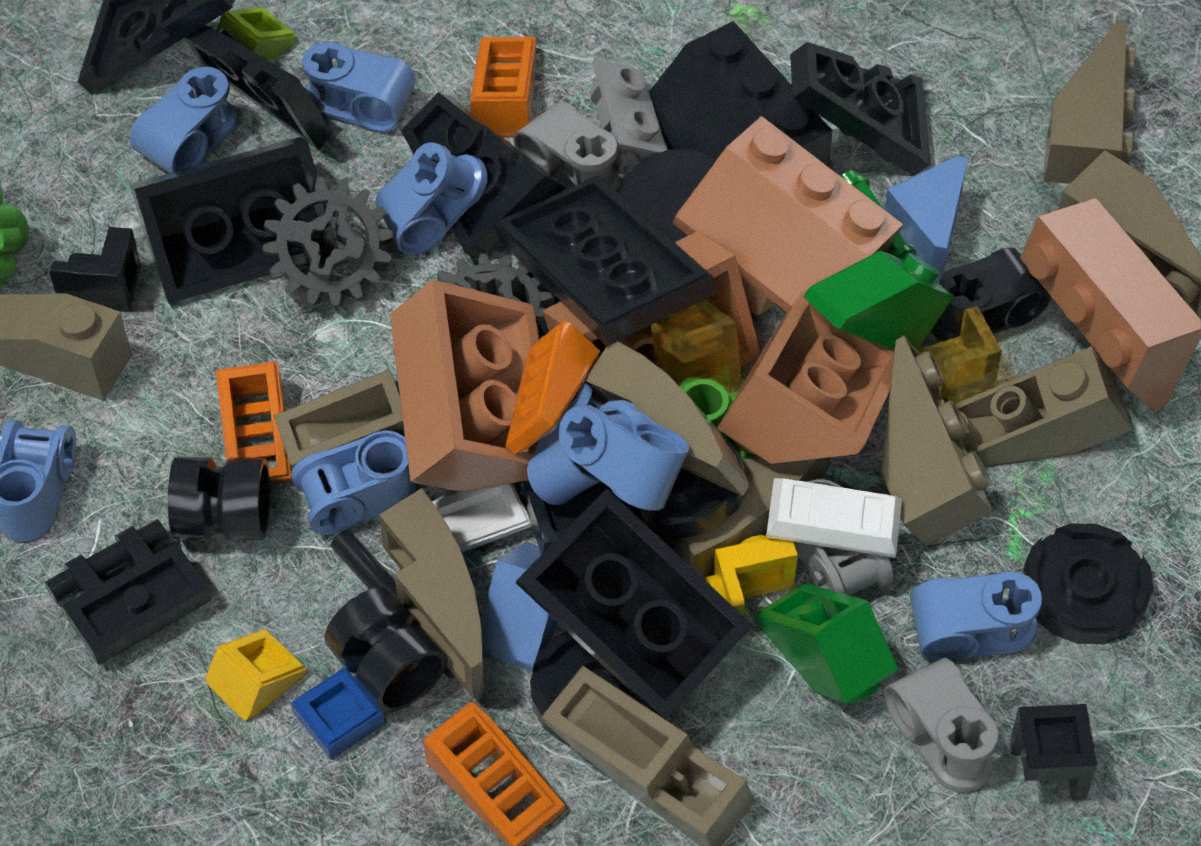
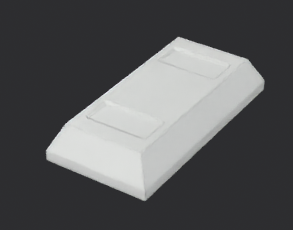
M774 478L766 537L895 558L902 498L797 480Z
M513 483L467 492H457L432 501L445 519L462 553L532 527L529 516Z

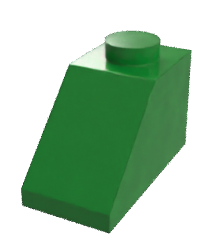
M880 250L810 286L803 298L840 331L895 350L896 340L905 336L918 350L954 296L935 281L940 274L939 271L922 258L908 253L903 260Z
M803 583L754 614L758 626L811 689L821 695L843 703L858 702L873 695L879 689L880 681L899 670L867 600Z

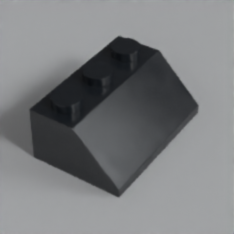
M734 21L687 43L649 91L665 145L669 150L692 149L710 155L717 160L732 141L762 116L829 167L833 130L818 114L804 109L793 99L789 81Z
M296 137L130 184L145 238L168 304L270 275L269 270L279 262L278 255L270 256L263 254L262 246L276 241V235L266 231L264 224L266 220L281 221L283 217L274 207V203L279 198L292 205L296 201L293 194V185L297 183L303 186L308 194L315 192L314 188L318 176L306 139ZM326 204L313 205L303 210L294 221L300 220L309 223L324 215ZM331 222L329 227L325 228L322 236H311V241L319 244L320 250L318 254L321 255L320 260L330 257L331 252L334 249H338ZM287 243L289 255L296 267L309 263L301 248L293 247Z
M607 488L515 582L648 709L665 720L753 626Z

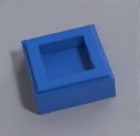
M342 668L291 702L293 714L330 760L385 724L383 712L375 706L357 684L354 676L345 668Z

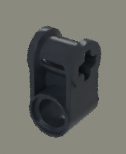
M1003 248L983 259L961 267L951 268L943 274L939 285L954 297L931 331L939 341L949 346H968L985 337L1009 328L1020 327L1033 321L1047 308L1051 295L1029 272L1027 266L1020 259L1021 255L1016 248Z

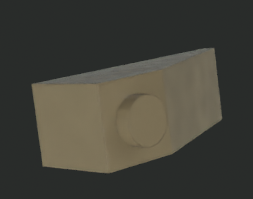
M0 294V365L104 401L132 356L121 312L69 294Z

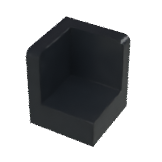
M108 227L101 255L72 253L69 256L68 262L54 261L49 274L55 294H69L117 311L129 312L141 269V261L133 230L131 228Z
M1087 704L1018 707L1010 738L1012 755L1021 756L1025 781L1068 779L1071 799H1086L1097 768Z

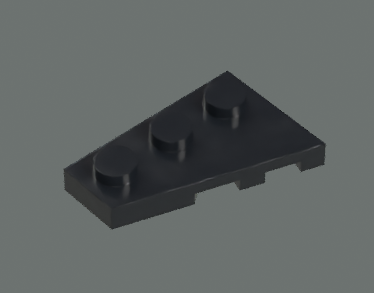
M103 0L77 82L91 95L95 94L231 10L235 0Z
M205 25L185 37V40L202 65L220 70L226 75L229 85L299 137L306 139L315 149L318 150L333 134L321 115L325 110L324 105L312 92L302 85L299 78L244 47L226 29L222 28L218 32Z
M806 42L790 53L792 97L804 109L815 112L838 127L846 136L854 137L877 152L885 161L894 163L913 176L931 165L923 78L910 74L900 80L893 77L891 68L879 64L868 70L860 67L851 55L810 42Z
M440 92L401 130L413 155L422 145L433 142L445 146L453 156L458 157L467 154L479 158L484 163L487 171V184L484 193L452 226L465 254L479 259L480 254H488L500 242L495 223L542 201L560 183L455 99ZM433 159L430 160V161L439 163V161H436V160H433Z

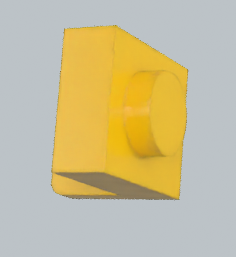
M766 535L749 537L737 545L715 549L714 575L705 577V581L744 616L745 598L794 588L798 556L794 542L767 538Z

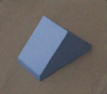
M955 156L887 189L884 210L903 224L899 233L907 245L914 246L917 251L916 256L922 258L939 271L940 274L935 280L938 284L944 274L966 174L968 158Z
M524 542L497 559L481 618L482 650L484 655L533 672L532 668L537 654L551 640L558 623L515 583L541 555L537 545Z

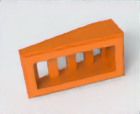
M483 37L480 39L470 97L471 113L502 137H514L519 130L531 122L537 49L536 38ZM491 62H521V63H491Z
M560 322L534 343L529 351L506 442V447L514 455L518 452L521 454L555 428L599 358L600 350L570 322Z
M277 361L217 369L216 378L226 461L231 457L261 458L276 455L277 466L269 467L270 485L292 482L291 465L274 415L285 411L282 377ZM268 393L269 401L236 405L235 397ZM271 413V422L238 426L237 418ZM272 434L274 436V443L239 447V439Z
M474 701L465 705L425 738L426 763L507 846H524L565 812V804L497 724ZM491 755L495 762L477 777L473 778L469 772ZM511 776L515 782L492 800L488 793ZM529 794L535 802L510 821L505 813Z

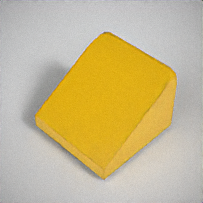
M262 629L217 646L206 675V683L242 719L248 720L259 714L303 678L307 668L266 629Z

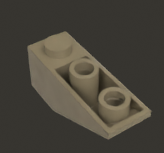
M1118 20L1054 98L1046 135L1044 182L1070 184L1104 150L1129 165L1133 144V131H1124L1123 122L1131 121L1134 88L1124 86L1125 79H1132L1136 45L1126 44L1127 21Z
M1104 150L1062 191L1059 209L1097 198L1201 319L1200 253L1155 182Z
M902 336L895 343L881 473L890 495L902 498L900 518L903 525L925 546H928L993 512L984 491L985 488L992 485V482L979 456L974 451L968 454L961 437L969 433L968 427L954 402L949 400L945 403L938 387L946 383V378L937 360L929 350L920 354L905 336Z
M1092 346L955 404L969 431L967 435L961 437L968 454L974 451L985 467L1076 454L1132 430L1117 382Z

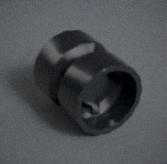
M174 457L168 484V521L170 532L174 539H210L216 530H222L227 540L265 539L270 515V473L266 458L231 457L228 458L223 467H218L212 457Z
M375 587L349 600L334 615L324 634L327 647L346 670L356 673L357 684L375 706L384 713L399 711L422 698L435 686L447 665V655L424 628L415 625L413 614L388 587Z

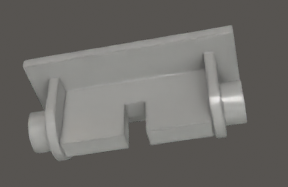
M594 58L592 65L597 79L593 83L590 97L596 105L602 129L610 131L617 142L618 152L616 159L613 161V168L618 170L620 174L628 176L629 172L639 165L647 155L653 156L666 151L667 148L642 70L629 65H620Z

